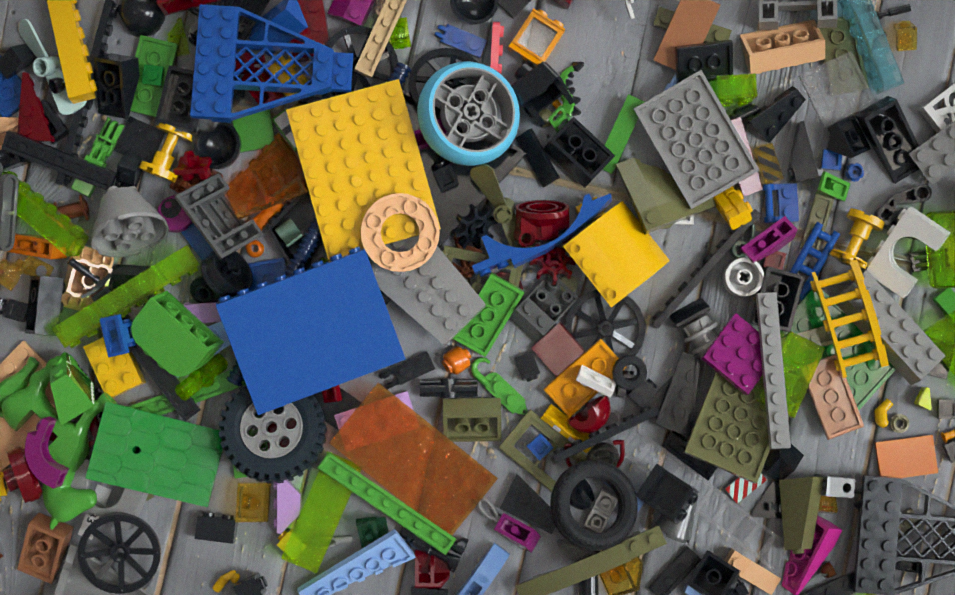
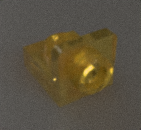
M906 20L900 21L899 24H894V29L896 30V50H917V27L911 21Z

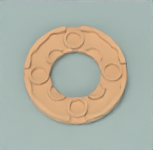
M403 193L387 195L377 200L366 212L361 226L362 244L371 260L380 267L394 272L411 271L426 263L436 250L439 241V224L433 210L423 200ZM394 214L409 215L416 221L419 227L418 241L408 251H392L382 241V224L388 217Z

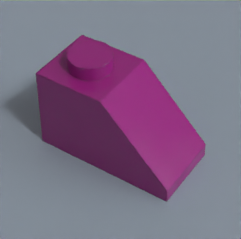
M503 513L494 528L496 532L530 553H532L541 538L535 529Z

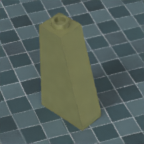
M823 477L779 480L784 549L792 550L793 554H802L804 549H812Z

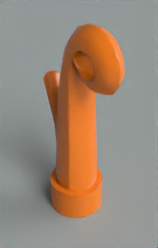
M271 197L267 206L252 219L262 231L277 212L281 211L284 205L274 197ZM257 240L245 246L247 254L253 258L260 257L264 252L263 244ZM252 245L259 247L257 252L252 250Z

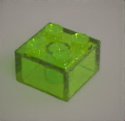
M756 73L717 76L714 79L712 89L723 108L737 103L738 106L748 105L757 97Z

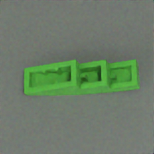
M628 94L605 143V146L615 157L605 166L604 171L613 174L638 120L634 108L645 101Z

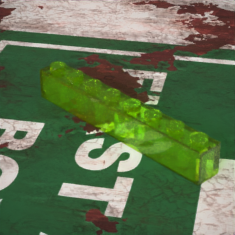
M186 245L57 324L52 329L64 348L70 346L73 349L81 344L80 340L85 336L89 339L98 333L97 329L101 327V318L121 314L122 318L132 312V307L136 305L138 307L143 306L148 302L147 298L153 294L156 296L163 293L166 286L171 284L173 287L182 281L181 277L188 274V276H191L199 271L197 267L200 266V263L190 247Z

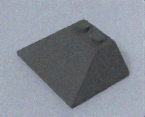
M218 173L177 194L175 199L221 260L262 237L264 234L253 219L244 223L224 196L230 187Z

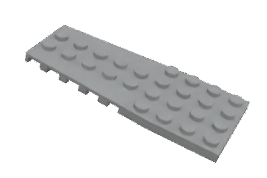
M419 235L386 244V247L396 252L408 251L415 246ZM438 246L426 263L406 272H394L384 269L368 256L380 290L443 345L448 344L486 307L484 301Z

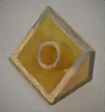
M244 481L238 483L235 522H268L270 483Z

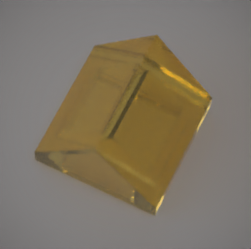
M821 496L818 512L836 514L838 512L836 497Z

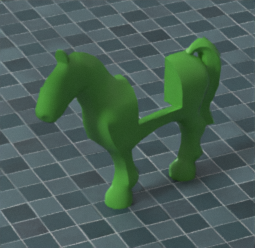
M68 354L72 358V360L78 365L77 361L70 354ZM29 357L23 369L0 383V417L4 418L15 431H18L34 413L40 419L50 416L57 419L53 432L58 437L50 444L48 449L52 458L56 462L68 467L69 470L62 486L53 489L43 483V501L47 511L52 516L50 529H54L59 522H67L96 505L97 494L91 489H75L71 487L75 472L84 463L89 453L88 431L92 420L96 415L104 411L105 402L117 405L118 403L108 393L104 392L99 396L98 400H95V406L83 412L76 423L70 420L61 425L57 410L50 404L45 394L46 387L50 382V362L54 358L50 359L42 370L35 372L39 362L34 357Z

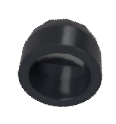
M60 77L49 80V87L54 94L60 93L66 88L65 83H63L64 80Z

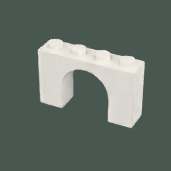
M913 207L901 211L898 216L899 222L896 226L893 224L888 230L887 235L889 237L886 241L882 240L876 248L878 253L875 257L872 256L868 260V268L866 269L878 282L902 298L908 296L918 279L897 265L893 254L897 241L903 237H914L937 251L951 233Z

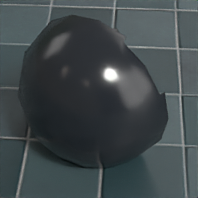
M120 0L117 6L124 25L131 35L135 37L154 35L161 29L165 20V15L156 0Z
M450 0L452 12L460 21L469 25L485 23L494 16L498 9L499 0Z
M220 122L215 129L197 134L193 147L195 156L211 157L212 163L209 168L219 170L231 166L237 160L242 144L240 135L234 126L229 123Z

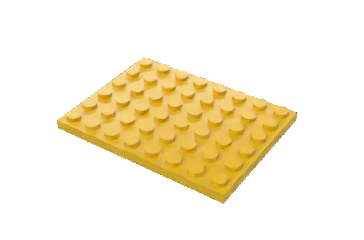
M399 79L286 110L328 260H331V256L339 253L342 256L349 254L348 250L358 246L360 249L364 248L361 239V226L364 216L377 200L387 195L403 193L423 200L433 210L438 221ZM401 213L388 217L381 228V238L385 245L420 234L416 221L409 215Z

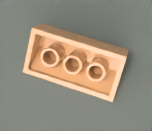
M814 19L780 26L778 30H761L740 35L745 63L751 75L825 59V39L819 28H817Z

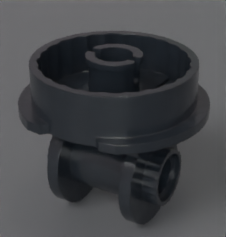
M212 251L205 260L201 261L200 269L202 274L192 281L190 293L197 303L219 302L218 299L226 295H230V298L238 295V291L251 287L253 282L252 271L246 260L238 252L235 251L220 260L216 253Z

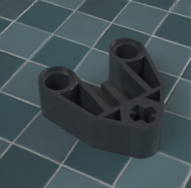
M922 184L890 196L875 211L874 216L885 222L884 228L889 230L893 224L897 225L898 216L901 211L908 209H896V206L925 202L931 198L932 189L928 185ZM919 189L925 192L923 199L917 194ZM885 211L884 214L887 213L888 217H881V213ZM906 237V238L918 240L917 238H914V237Z

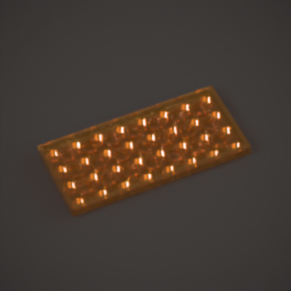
M377 382L329 442L410 508L450 535L456 532L498 479L379 382Z

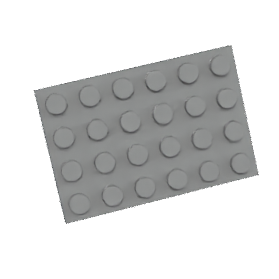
M702 70L634 108L636 115L691 210L760 171Z

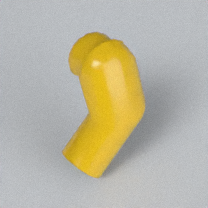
M887 398L874 411L875 422L881 428H885L888 425L887 411L893 406V403Z
M235 570L221 575L212 586L213 590L220 593L229 581L235 584L240 579V575Z

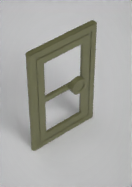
M444 245L443 253L451 263L453 258L476 263L489 259V255L485 253ZM510 262L509 266L505 267V269L511 270L509 282L519 287L523 265L514 268L513 263ZM480 275L477 276V281L471 286L477 294L483 286L480 283Z
M530 409L498 448L552 492L556 481L538 467L545 456L540 461L537 460L533 463L518 451L514 445L531 424L550 439L548 442L554 447L550 452L555 451L557 446L562 448L564 444L570 442ZM582 452L571 456L577 461L576 463L591 460Z

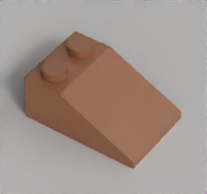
M38 513L28 524L17 570L53 584L69 546L74 527L59 522L54 529H50L51 517Z

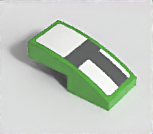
M286 108L271 120L293 150L297 152Z

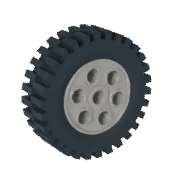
M241 385L238 387L240 391L237 394L233 392L230 395L232 400L230 402L226 401V410H222L220 415L223 419L219 421V427L221 428L219 437L222 439L220 443L225 450L224 453L227 458L230 459V462L239 471L259 482L266 481L270 484H273V482L284 483L283 480L292 481L294 480L293 477L304 475L303 471L306 469L309 471L312 468L311 464L318 461L319 453L322 454L324 450L323 443H326V419L316 397L311 395L284 405V411L279 415L275 414L274 410L266 412L262 418H256L255 413L257 411L247 386ZM290 420L296 421V426L293 429L287 428V423ZM276 424L277 430L269 433L267 430L268 426ZM251 428H258V433L255 436L251 437L248 435ZM288 438L290 440L289 445L284 448L280 447V441ZM264 442L270 443V448L267 451H261V445Z

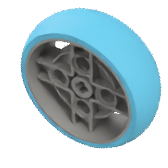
M457 62L439 69L424 85L417 107L419 127L428 145L444 159L460 165L474 166L495 160L511 145L519 127V104L513 88L499 72L477 62ZM453 78H468L475 81L473 85H462L454 89L444 84ZM475 94L480 96L481 101L476 100ZM491 94L494 95L499 104L502 121L497 118V107ZM450 99L455 102V107L450 104ZM435 106L440 109V118L443 127L447 131L446 134L443 133L437 122ZM482 120L487 122L488 128L483 126ZM457 126L462 128L463 133L458 132ZM484 138L493 143L490 147L483 150H469L462 147L464 142H476Z

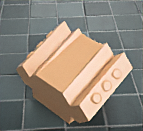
M74 243L70 259L74 258L88 268L93 275L100 277L99 280L103 279L108 273L112 274L114 257L100 255L96 249ZM68 264L63 281L65 282V292L61 298L63 307L85 313L99 310L91 297L108 286L110 278L97 292L88 297L81 298L83 293L90 291L96 284L92 282L91 278L85 277Z

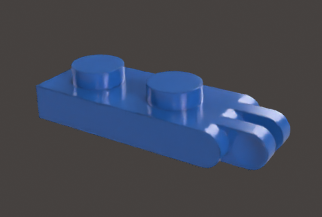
M449 24L446 27L438 25L437 29L443 31V34L435 32L434 36L440 38L441 43L479 59L481 58L487 43L486 39Z

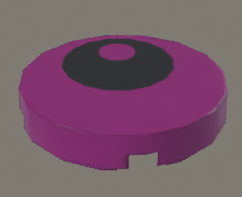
M173 195L163 200L157 211L167 221L168 231L178 233L188 229V226L193 222L175 199L176 195Z

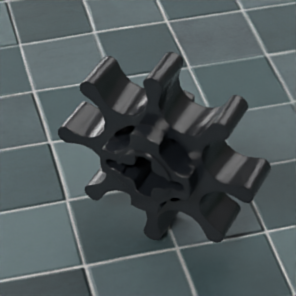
M470 204V213L467 216L456 215V218L462 224L459 228L452 229L451 233L456 238L462 236L458 244L463 249L471 241L477 249H480L481 237L487 235L493 239L494 236L488 229L491 225L498 224V222L494 219V216L487 218L492 212L487 205H484L482 210L478 212V209L473 204Z

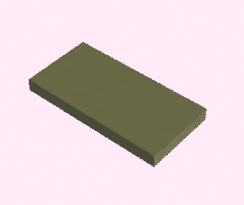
M853 15L838 17L837 27L819 28L825 39V59L823 64L831 97L869 89Z

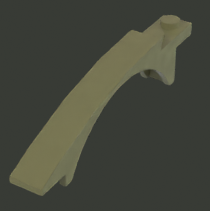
M659 525L641 533L638 530L614 547L602 550L559 569L533 576V578L517 584L515 587L519 595H548L627 563L633 558L667 544Z

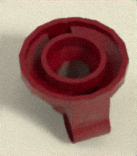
M532 200L515 206L516 228L513 232V237L523 247H530L535 240L556 239L560 237L558 236L560 230L564 229V232L569 229V205L564 202ZM527 233V237L521 240V236ZM569 238L568 240H566V241L563 242L562 244H565V243L569 242L571 238Z

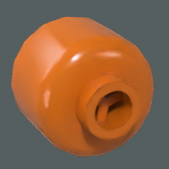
M455 346L444 353L442 365L449 374L457 375L470 366L471 355L466 348L462 349L459 346Z

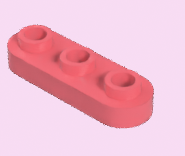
M493 22L490 67L502 74V64H498V58L503 54V45H499V38L503 37L504 26H500V22Z

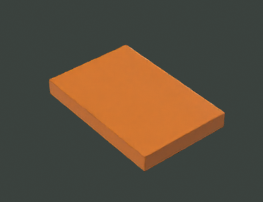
M933 435L874 442L879 476L906 478L938 473Z

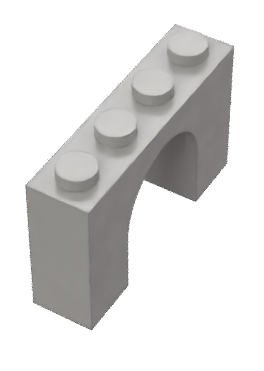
M90 456L86 457L84 463L75 472L71 483L72 488L92 490L93 480L85 479ZM125 488L120 500L114 506H105L97 501L93 508L84 511V513L89 515L95 514L99 518L111 513H128L139 517L148 493ZM121 521V529L124 531L135 527L131 523Z

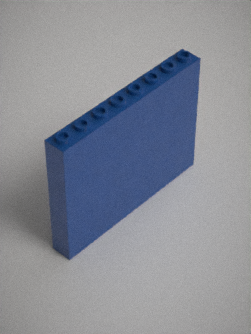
M359 246L348 250L349 254L347 255L336 254L331 256V260L323 263V260L311 264L312 268L305 270L302 267L294 270L293 275L286 277L283 274L275 277V281L269 284L267 281L256 284V288L250 291L248 288L238 291V295L230 298V295H226L218 299L219 302L216 303L217 311L258 415L406 360L364 248L360 249Z

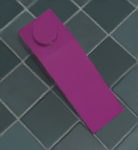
M784 216L741 247V250L752 263H755L780 250L794 240L798 229Z

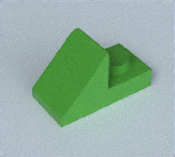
M823 172L816 193L828 195L836 200L845 202L851 183Z

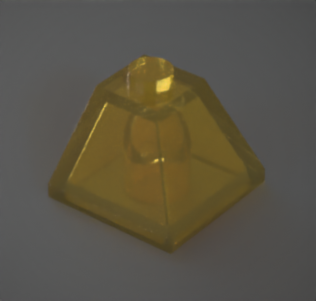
M638 556L627 563L599 574L608 595H625L640 590L643 563Z

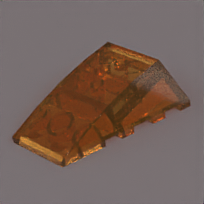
M280 133L274 136V140L269 145L266 144L261 149L263 152L256 159L253 158L248 163L249 167L244 172L241 171L228 184L230 189L226 194L239 220L308 192L304 172L297 155Z

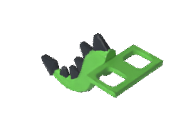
M573 62L572 66L568 67L560 75L568 88L567 91L575 102L570 105L563 95L560 97L563 105H560L548 118V121L557 133L562 129V127L560 129L558 127L565 119L567 123L570 117L581 114V110L575 106L581 101V98L573 96L576 89L569 87L573 84V81L568 78H573V71L579 72L584 66V62ZM561 111V115L553 121L556 114Z

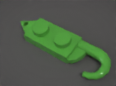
M484 357L475 359L471 364V373L474 378L495 398H501V403L512 414L525 415L523 410H526V413L528 412L525 404L526 400L498 373L493 372L483 376L478 371V364L480 362L489 364V359Z

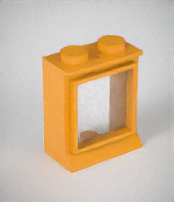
M533 8L508 46V50L510 52L512 50L521 55L523 60H529L536 66L543 61L546 62L565 33L564 25L556 19L554 21L547 17L548 14L541 9L535 10Z

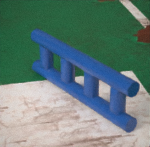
M816 222L790 270L791 273L797 274L800 271L809 276L804 286H802L800 300H803L811 289L810 281H813L812 272H816L818 276L831 249H833L840 236V233L833 231L831 235L822 231L823 224ZM817 237L827 242L822 252L812 248ZM808 254L818 259L813 269L803 265Z

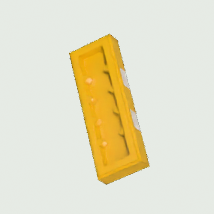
M552 404L549 405L540 418L570 442L579 439L583 442L589 439L588 435L590 433H579L572 430L566 424L569 417ZM590 448L585 449L583 451L587 453L590 450Z

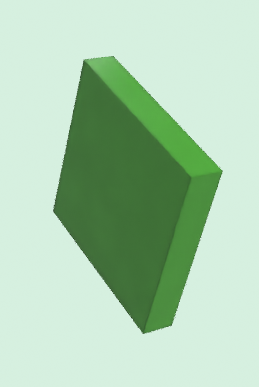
M270 109L233 120V126L241 138L242 147L240 153L277 147Z

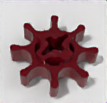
M555 247L548 253L529 261V265L535 264L540 266L541 270L537 272L536 279H540L543 274H549L552 277V285H555L558 280V274L565 275L567 279L571 278L572 271L568 270L566 265H576V262L572 257L566 256L565 252L567 251L564 247Z

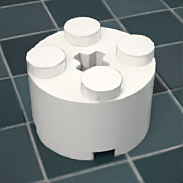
M739 258L730 262L722 273L725 289L736 297H746L755 294L761 288L764 279V272L758 262L752 263L749 258ZM740 273L742 275L746 274L747 277L745 278V281H740Z

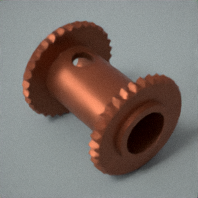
M79 195L80 201L59 207L57 202L53 203L54 215L61 228L64 227V221L81 216H85L87 221L90 219L89 207L83 195Z

